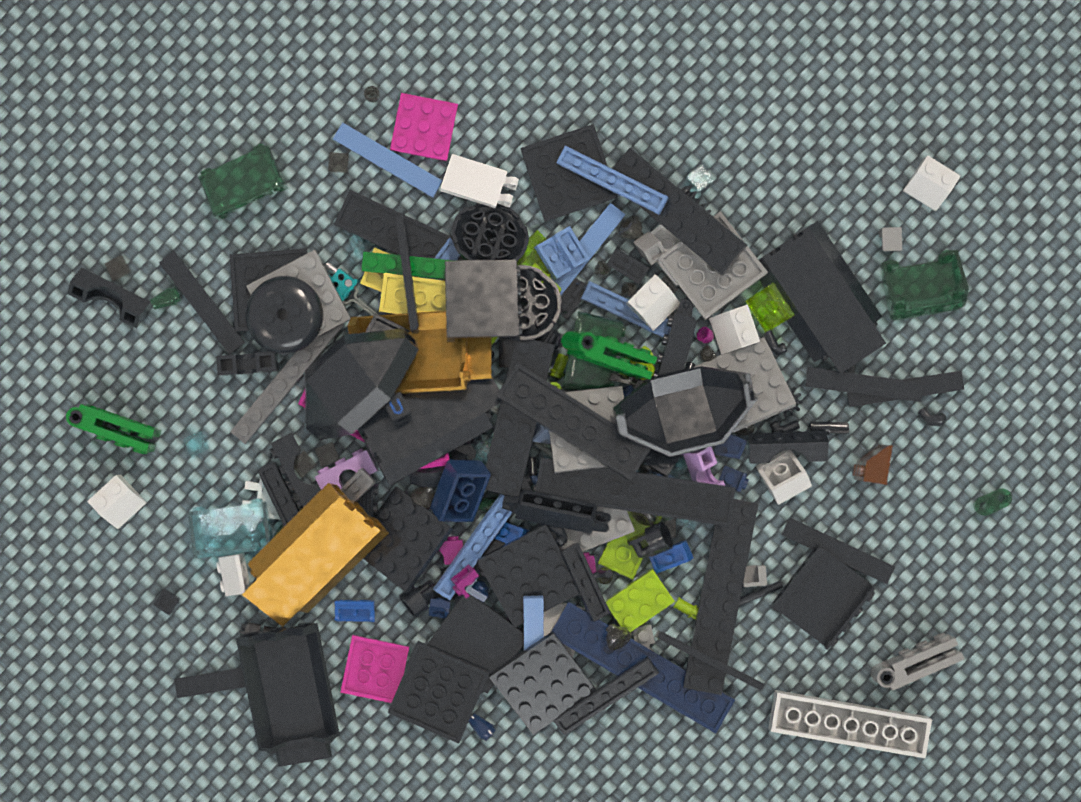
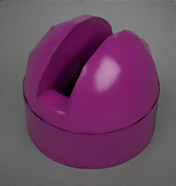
M708 327L700 328L697 332V339L705 344L712 342L714 338L712 330Z

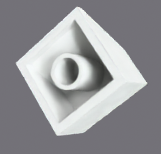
M927 155L923 158L903 191L932 210L937 211L954 188L960 175Z
M655 274L626 305L654 331L679 306L680 302L670 288Z
M748 305L709 318L721 355L760 342Z
M784 450L775 455L770 463H761L756 466L778 505L812 487L805 469L791 450Z
M122 475L114 476L87 501L101 517L117 529L147 503Z
M244 552L219 557V562H216L218 573H221L223 580L220 581L221 591L225 592V596L243 594L250 587Z

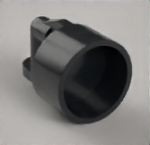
M659 522L645 528L644 533L634 536L627 541L628 546L632 545L639 558L656 556L672 549L674 546L672 535L664 522ZM646 539L648 546L643 548L640 542Z
M428 580L417 588L413 586L409 593L403 591L398 595L413 617H419L429 609L431 599H437L441 596L433 589L437 582Z

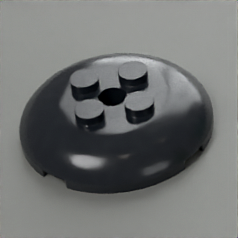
M476 203V205L468 208L465 207L456 216L451 230L454 247L465 261L516 260L517 263L525 254L529 242L527 227L520 220V216L511 208L498 203L496 208Z
M517 265L516 267H520V278H517V285H521V297H517V300L527 304L522 309L521 316H518V323H522V335H519L518 341H531L542 337L553 328L560 315L561 296L555 282L544 274L542 270L532 266ZM505 337L511 340H515V337Z
M278 276L264 281L253 291L246 306L245 317L247 328L252 338L261 347L278 354H290L305 349L316 339L323 324L324 312L317 292L308 283L291 276ZM286 309L288 316L286 319L281 320L279 312Z

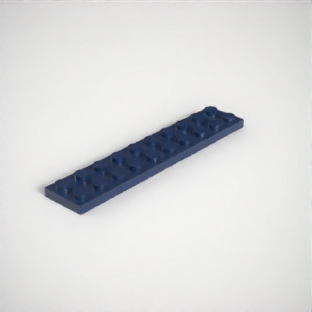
M569 601L550 631H554L564 645L617 676L648 656L659 670V674L638 688L715 734L735 702V699L723 692L722 695L683 688L686 672L684 669L601 620L591 622L587 612Z

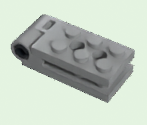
M940 633L934 636V640L927 642V640L916 644V648L911 650L909 648L903 649L898 652L899 655L876 664L871 669V677L882 687L890 688L893 691L965 659L962 652L952 648L958 645L956 638L949 634Z

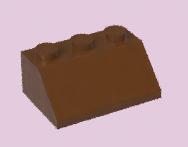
M878 445L857 460V464H854L852 469V476H855L854 480L887 485L893 446Z

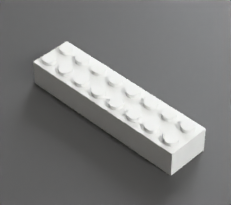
M775 690L768 728L771 732L926 758L932 719L928 716Z

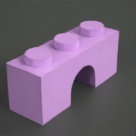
M712 446L683 454L692 481L725 486L724 481L717 480L710 470V467L717 464Z
M359 449L352 453V458L346 460L344 457L334 462L335 467L329 469L327 466L317 471L319 475L315 476V479L321 490L329 482L338 485L341 489L343 487L341 475L347 469L357 473L361 468H364L369 475L379 471L369 451Z

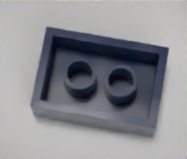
M447 460L430 506L439 522L474 521L491 473L482 461Z

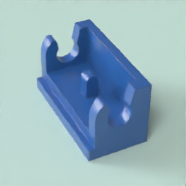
M336 600L335 620L375 622V600Z

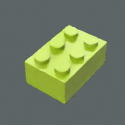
M652 568L605 600L609 610L626 635L675 602Z

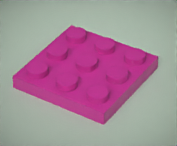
M401 93L390 150L447 161L458 104Z
M352 635L340 693L392 703L405 672L410 646Z

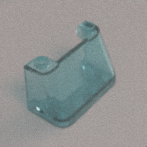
M263 498L253 499L251 504L218 509L205 510L204 506L193 507V511L188 512L193 559L259 551L274 538L267 502H263Z

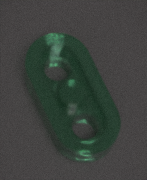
M996 489L978 497L973 504L974 510L979 515L987 516L1009 506L1012 502V495L1007 489ZM1000 494H1002L1004 497L1003 501L1001 502L998 500V496ZM982 502L986 504L985 509L980 508Z

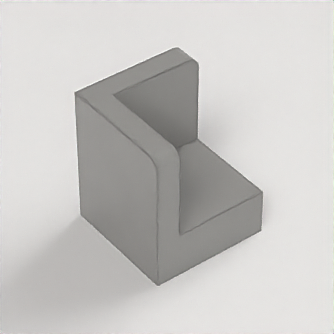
M901 227L879 229V237H882L883 251H902Z
M651 232L645 233L634 241L640 255L650 265L659 261L658 257L665 253L661 242Z
M765 565L746 567L743 587L767 585Z

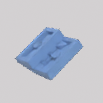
M570 226L534 247L554 281L590 259Z

